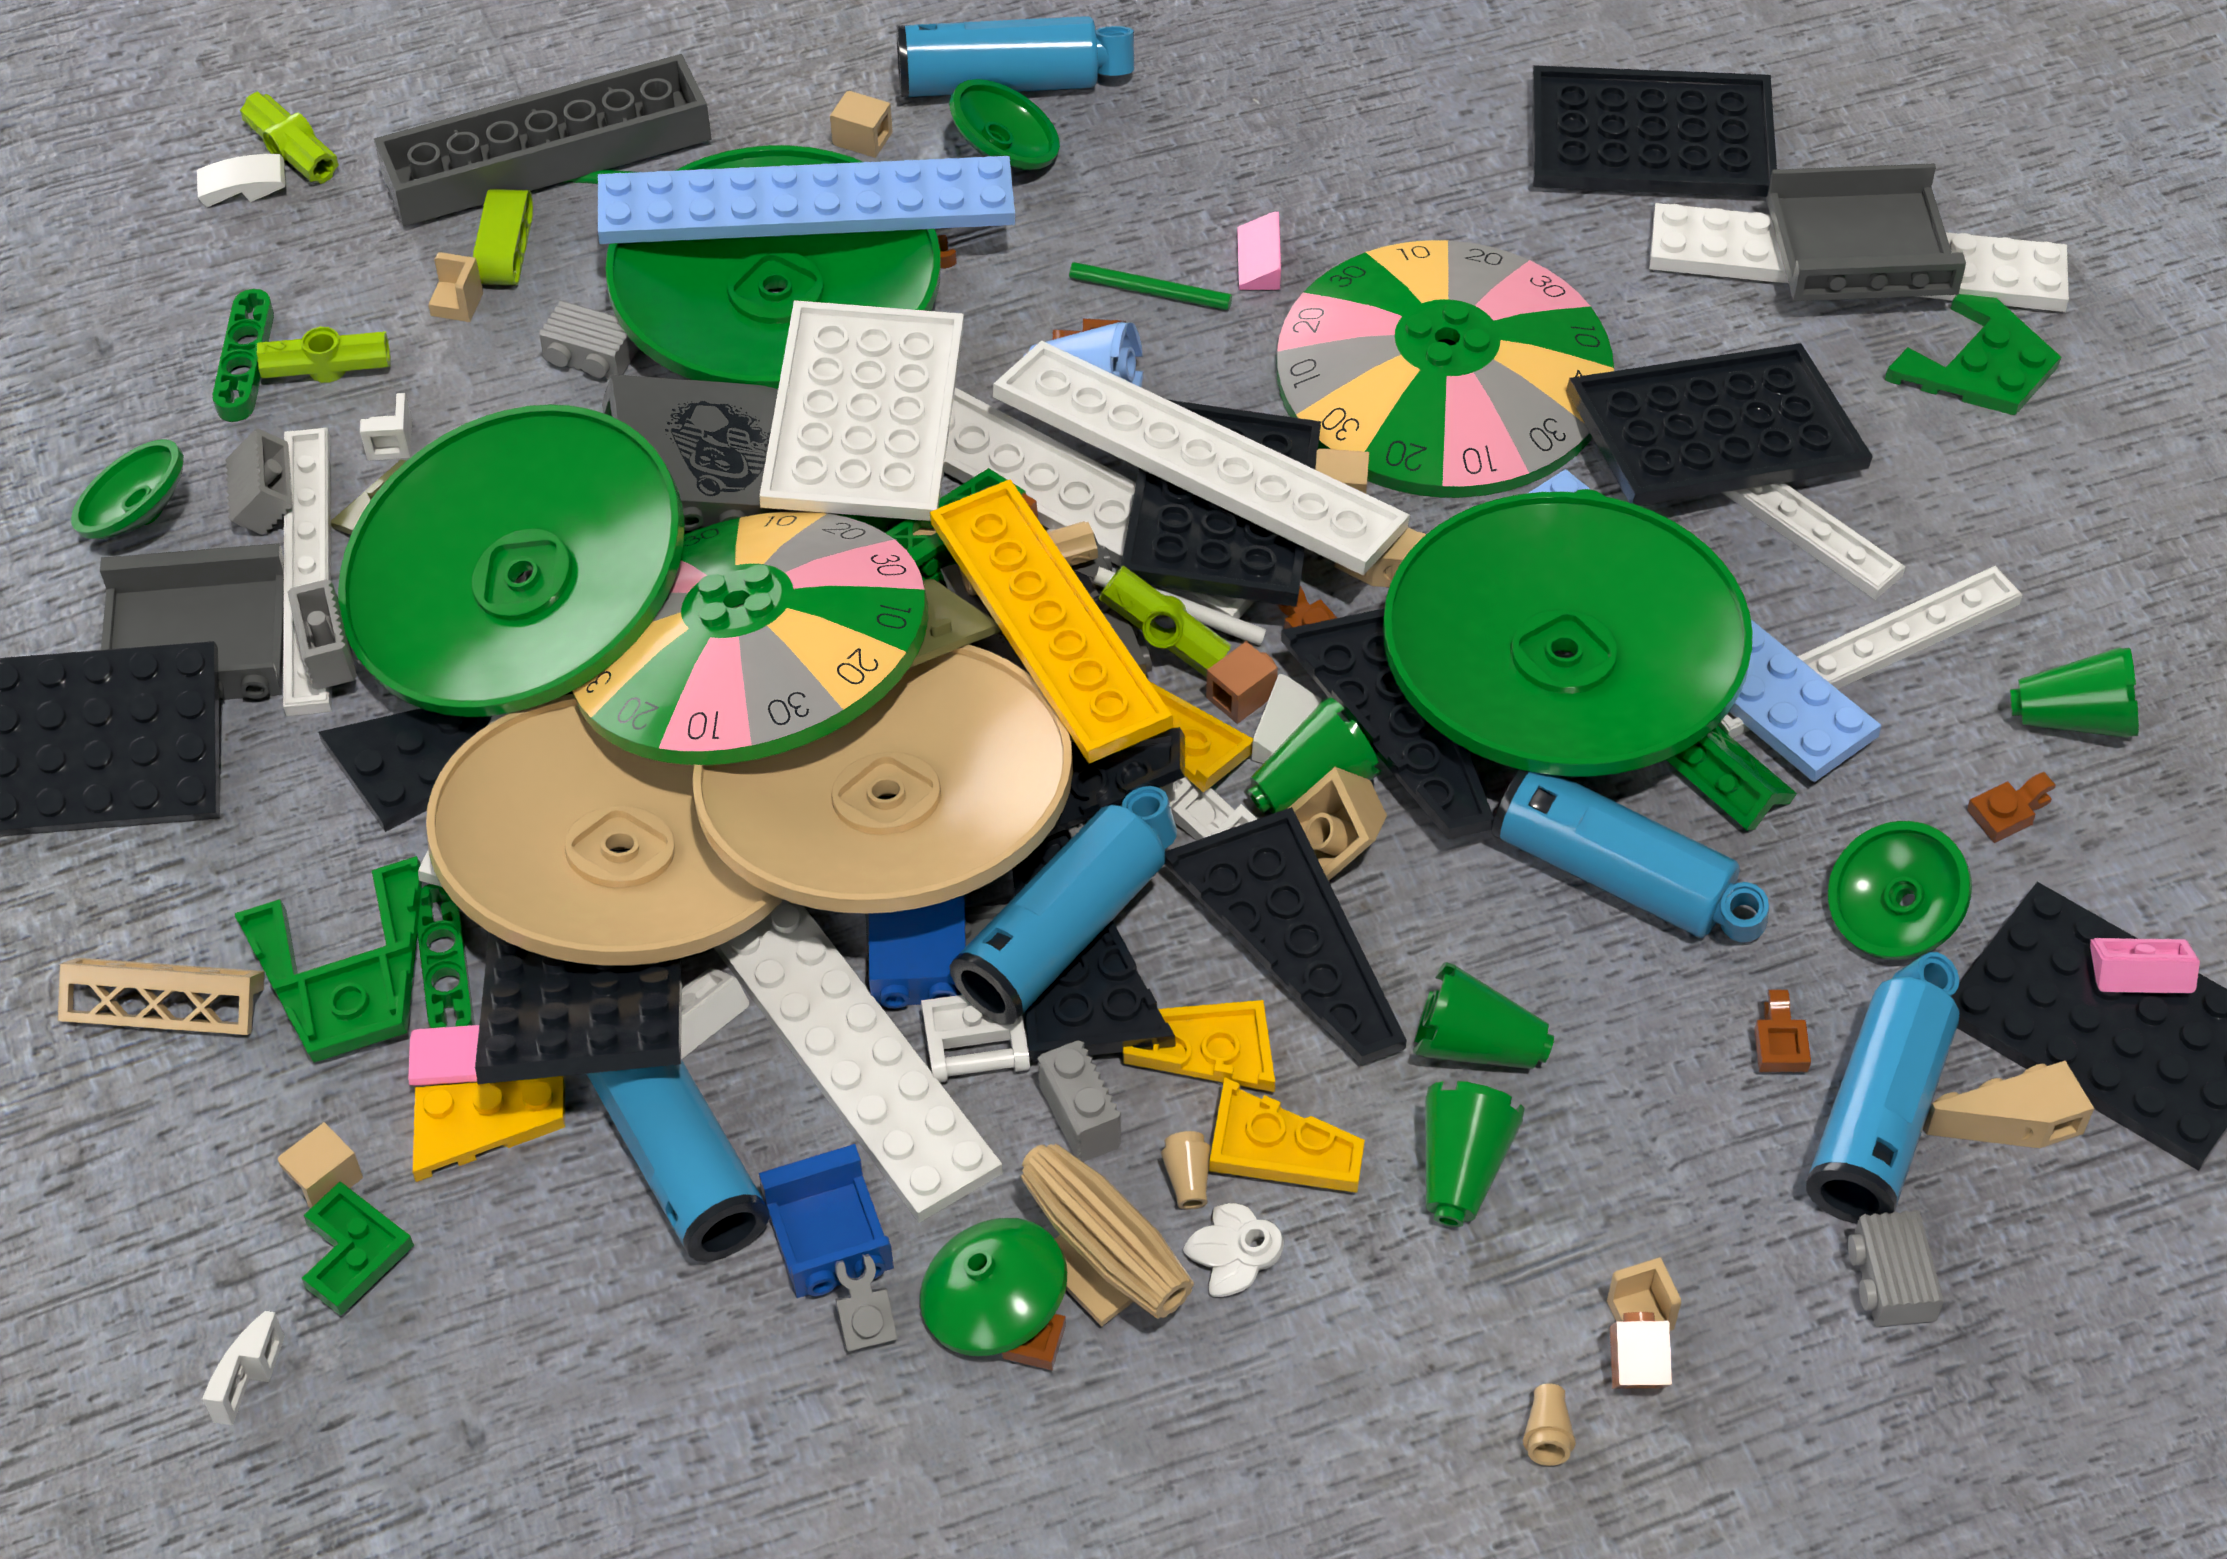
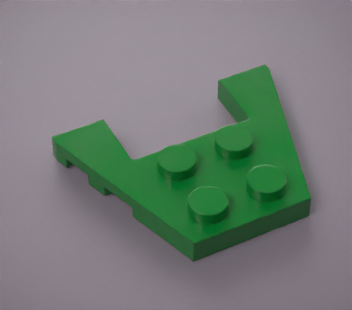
M1959 294L1953 298L1951 310L1983 326L1960 353L1944 367L1907 347L1887 369L1885 380L1890 383L1900 385L1901 380L1922 385L1921 391L1936 395L1940 390L1962 395V402L2015 416L2059 367L2061 356L1997 298Z

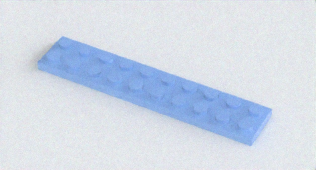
M1009 156L598 174L599 244L1015 225V207Z
M1565 469L1529 493L1575 492L1590 488ZM1751 620L1753 630L1752 652L1747 677L1739 697L1729 712L1736 718L1739 717L1744 725L1810 780L1816 782L1878 738L1881 724Z

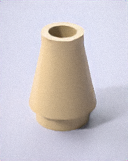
M1184 1131L1172 1134L1165 1138V1148L1161 1151V1155L1177 1197L1178 1207L1185 1210L1201 1208L1208 1203L1206 1191L1210 1145L1204 1142V1135L1199 1132Z
M1542 1384L1535 1388L1534 1401L1523 1438V1445L1528 1451L1530 1459L1541 1465L1554 1466L1566 1462L1570 1457V1452L1576 1445L1565 1402V1390L1556 1384Z

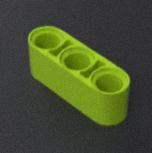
M489 189L487 191L473 251V258L477 260L481 284L518 285L533 217V199L530 190Z

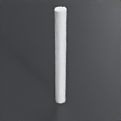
M1098 567L1093 584L1105 588L1115 572ZM1155 588L1163 595L1174 596L1180 599L1185 605L1187 613L1202 624L1259 646L1261 645L1266 632L1265 628Z

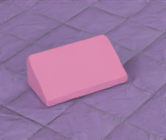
M1272 212L1237 227L1239 290H1280L1279 212Z
M2091 939L2090 949L2096 983L2102 992L2193 993L2196 990L2200 960L2186 939Z
M479 1025L412 1030L409 1047V1085L421 1086L477 1082L475 1062Z

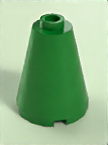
M2118 647L2018 679V689H2010L2012 716H2021L2022 725L2123 738L2138 736V702L2135 700L2134 685H2136L2131 649Z
M1327 698L1321 702L1250 777L1253 787L1248 790V793L1262 813L1269 810L1274 814L1288 809L1334 767L1369 780L1381 774V770L1373 767L1379 762L1369 741L1354 720L1347 722L1340 718L1337 713L1344 708L1335 699Z
M1448 962L1442 964L1435 977L1442 980L1440 990L1435 989L1434 992L1430 991L1415 1035L1414 1042L1419 1044L1413 1049L1414 1054L1426 1058L1534 1069L1538 1061L1546 1063L1554 1043V1035L1548 1034L1549 1024L1456 965Z
M1442 1081L1429 1086L1425 1098L1426 1208L1434 1214L1436 1222L1450 1227H1462L1464 1222L1473 1221L1476 1218L1523 1123L1525 1108L1520 1104L1517 1109H1514L1510 1106L1512 1096L1485 1085L1457 1081L1455 1090H1442L1444 1083Z

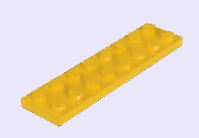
M1011 479L930 511L931 524L1089 764L1174 728L1173 715Z

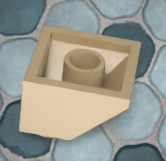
M1334 767L1289 807L1293 808L1328 881L1375 842L1387 817L1371 781L1337 767Z

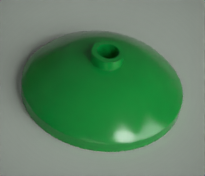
M983 79L964 81L952 93L949 106L953 121L965 140L982 156H1009L1010 167L1019 170L1040 169L1048 166L1055 159L1060 149L1058 133L1046 114L1024 95L1000 83Z
M159 439L142 444L116 459L94 478L77 500L71 515L73 528L84 538L106 539L132 532L143 525L154 522L172 498L181 478L184 463L182 450L171 440Z
M1914 821L1884 823L1856 837L1838 857L1831 872L1828 885L1829 909L1836 926L1845 938L1856 948L1869 955L1891 960L1918 957L1942 945L1962 923L1968 911L1972 894L1970 869L1958 846L1940 830ZM1908 894L1915 895L1912 904L1901 906V900L1904 896Z
M990 1219L961 1231L938 1251L925 1272L920 1289V1309L925 1324L933 1336L945 1347L969 1356L996 1355L1026 1343L1049 1323L1063 1300L1068 1273L1064 1254L1048 1231L1024 1219Z

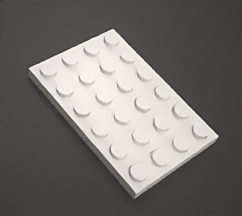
M794 300L759 496L760 508L931 521L930 511L938 509L963 335L964 314Z

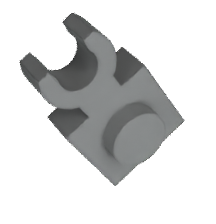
M869 1254L862 1255L865 1270L858 1278H851L846 1274L843 1260L837 1261L835 1266L838 1280L849 1290V1296L835 1299L847 1351L898 1339L886 1287L871 1289L870 1284L875 1277L876 1267Z

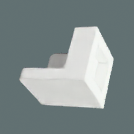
M406 393L396 394L394 416H378L360 420V435L367 461L410 458L412 418Z

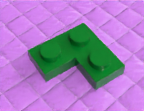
M339 1181L303 1215L307 1226L332 1244L334 1248L302 1277V1281L308 1291L341 1316L414 1246L412 1238Z

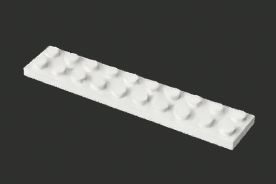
M1655 203L1649 269L1788 283L1769 214ZM1946 232L1952 253L1963 252L1966 261L1959 294L1997 298L2005 306L2066 311L2069 301L2066 244ZM1956 295L1914 296V297H1924V298L1953 300V298H1954Z
M1040 341L993 384L994 398L1361 575H1364L1408 528L1410 514L1044 341Z
M955 387L944 472L964 483L988 468L1007 480L1011 479L1015 485L1026 491V495L1037 501L1038 520L1042 525L1049 529H1059L1083 521L1089 522L1099 547H1106L1111 562L1121 567L1136 482ZM1159 587L1168 593L1238 619L1254 603L1252 600Z
M783 899L769 915L752 928L728 942L713 947L918 1223L1003 1174L1000 1160L939 1081L933 1078L932 1072L876 999L871 996L869 990L803 905Z

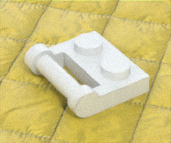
M963 995L921 1000L931 1072L933 1078H936L939 1083L948 1082L949 1076L1012 1067L1015 1068V1072L1030 1070L1022 1015L1014 1024L1004 1025L980 1013ZM1006 1040L1011 1042V1048L952 1057H945L944 1049Z

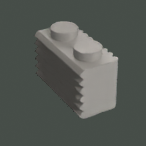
M559 300L558 306H555L554 312L551 313V317H548L547 323H544L543 329H540L539 333L543 358L547 362L550 361L559 367L567 365L569 368L582 369L585 373L587 372L597 378L605 376L607 379H610L611 374L622 375L639 349L620 326L616 316Z
M257 428L225 459L228 463L225 466L228 469L225 473L228 475L226 478L228 484L226 486L229 488L226 491L229 494L227 505L230 507L227 510L230 513L228 518L231 522L262 535L267 534V529H272V524H277V519H282V514H287V509L293 508L288 442Z
M325 579L290 588L287 593L300 653L312 688L319 690L354 681L357 674L332 581Z
M1077 1040L1041 1054L1037 1058L1039 1061L1038 1070L1040 1072L1038 1074L1040 1077L1038 1085L1075 1157L1085 1162L1118 1149L1121 1144V1112L1117 1111V1104L1113 1103V1096L1109 1095V1088L1105 1087V1081L1101 1080L1100 1073L1096 1071V1065L1092 1064V1057H1089L1088 1050L1084 1049V1042Z
M1916 1209L1911 1212L1905 1210L1901 1213L1895 1211L1891 1214L1885 1212L1881 1215L1875 1213L1871 1216L1864 1214L1859 1217L1854 1235H1849L1848 1253L1852 1265H1860V1271L1862 1272V1280L1859 1284L1860 1301L1865 1311L1871 1310L1874 1325L1879 1327L1937 1321L1944 1300L1920 1211Z

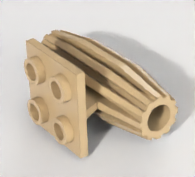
M1056 1143L1055 1145L1049 1144L1047 1147L1045 1145H1038L1026 1155L1022 1163L1024 1168L1021 1179L1053 1227L1060 1234L1055 1238V1241L1061 1248L1067 1264L1066 1290L1101 1327L1133 1302L1159 1319L1175 1312L1186 1301V1298L1192 1292L1193 1280L1159 1231L1104 1176Z

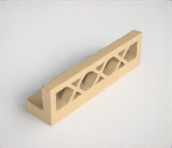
M75 958L60 964L58 1021L248 1035L252 1033L253 995L264 990V971ZM74 984L89 985L102 1001L91 1011L73 1010ZM104 986L117 988L109 993ZM126 988H136L149 1002V1005L138 1015L127 1014L115 1000ZM151 990H164V992L157 997ZM174 991L184 992L197 1007L186 1018H175L162 1003ZM198 993H205V994H212V995H210V996L204 1001L203 998H202ZM221 995L239 996L238 1022L222 1021L209 1005ZM106 1006H108L113 1013H104L101 1011ZM155 1009L161 1017L147 1015ZM200 1013H203L208 1020H200L195 1018Z

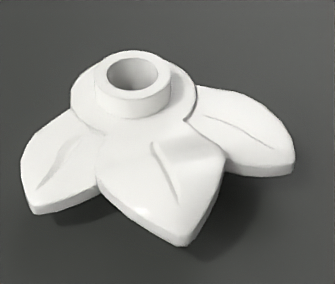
M1228 1203L1214 1207V1225L1206 1226L1196 1231L1183 1248L1188 1258L1206 1267L1213 1268L1209 1282L1210 1295L1212 1297H1225L1249 1288L1256 1279L1259 1270L1273 1266L1281 1256L1284 1240L1279 1228L1272 1222L1257 1220L1253 1212L1244 1205ZM1265 1238L1260 1246L1250 1247L1251 1243L1256 1239Z

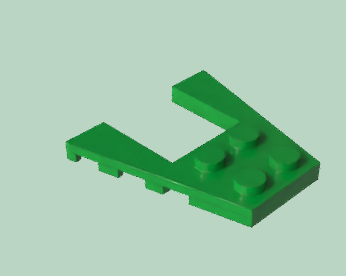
M417 856L372 870L386 946L298 973L287 910L281 899L235 913L236 920L247 937L252 950L263 967L268 980L278 995L313 1062L408 1033L422 881H419L418 876L421 863Z

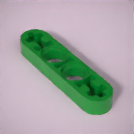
M248 289L240 292L232 303L212 393L218 416L227 422H238L248 418L253 413L261 381L257 343L269 342L274 319L270 297L265 291L260 289ZM253 311L254 319H249L248 313ZM245 335L257 336V339L249 344L237 343V340ZM246 365L251 367L244 374L234 375L230 373L237 366ZM233 390L239 393V397L235 398L234 403H232L234 399Z
M434 884L425 885L421 888L417 933L430 1028L446 1027L448 1021L445 1008L454 1007L457 1018L456 1026L475 1025L460 908L452 901L443 887ZM442 902L441 910L444 921H435L432 911L433 903ZM440 937H449L455 941L454 945L444 952H434L429 949L431 943ZM444 976H454L460 980L458 985L450 991H439L434 988L436 981Z

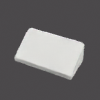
M1279 674L1253 738L1252 760L1264 763L1322 702V699L1288 676Z
M710 967L682 989L681 1059L748 1008L749 1000L736 977Z

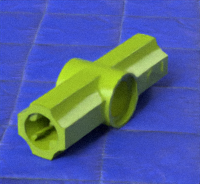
M257 91L246 97L245 104L240 109L242 120L263 138L270 154H280L284 161L287 160L310 182L317 181L323 184L333 177L335 169L339 166L337 156L316 138L311 125L302 114L296 112L291 115L268 94L263 95Z
M320 326L307 331L302 339L257 343L258 366L261 378L310 374L315 381L330 383L340 379L346 371L391 367L389 340L386 331L338 335L334 329Z
M1123 565L1109 580L1099 596L1102 602L1141 629L1145 639L1151 645L1157 648H1167L1206 678L1207 669L1224 658L1231 648L1230 643L1187 613L1186 607L1180 599L1161 594ZM1159 615H1166L1172 618L1176 626L1163 628L1156 623L1154 618Z

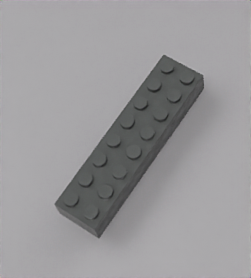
M678 54L374 138L382 176L404 227L482 205L485 202L489 189L530 191L596 171L614 168L709 141L712 138L707 103L683 55Z

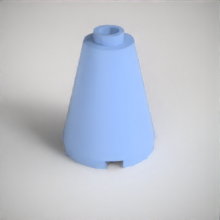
M1121 321L1046 341V343L1139 387L1142 386L1143 371H1136L1135 358L1143 357L1139 332L1134 323ZM1037 344L1032 345L1030 350H1032Z

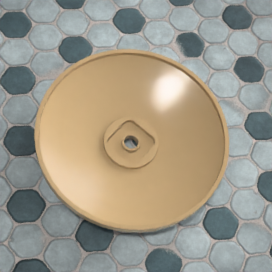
M968 644L909 668L900 681L869 710L845 726L813 742L780 754L756 760L718 765L694 764V800L701 828L711 847L726 865L753 886L778 898L814 909L864 914L897 912L930 906L965 895L989 884L1027 858L1050 833L1064 810L1073 776L1072 746L1069 732L1031 675L1005 658ZM896 794L891 799L883 800L877 798L878 796H892Z
M574 694L563 695L536 707L509 713L481 729L466 741L449 759L432 788L427 806V842L434 872L443 889L470 919L485 930L506 942L530 952L555 959L594 965H639L679 959L721 945L746 932L769 915L783 900L753 886L736 874L720 859L709 844L701 828L696 811L693 792L694 765L666 763L643 758L610 743L598 734L585 720L577 705ZM626 848L630 849L629 851L623 852V853H616V852L610 851V849H614V850H622V849H626Z

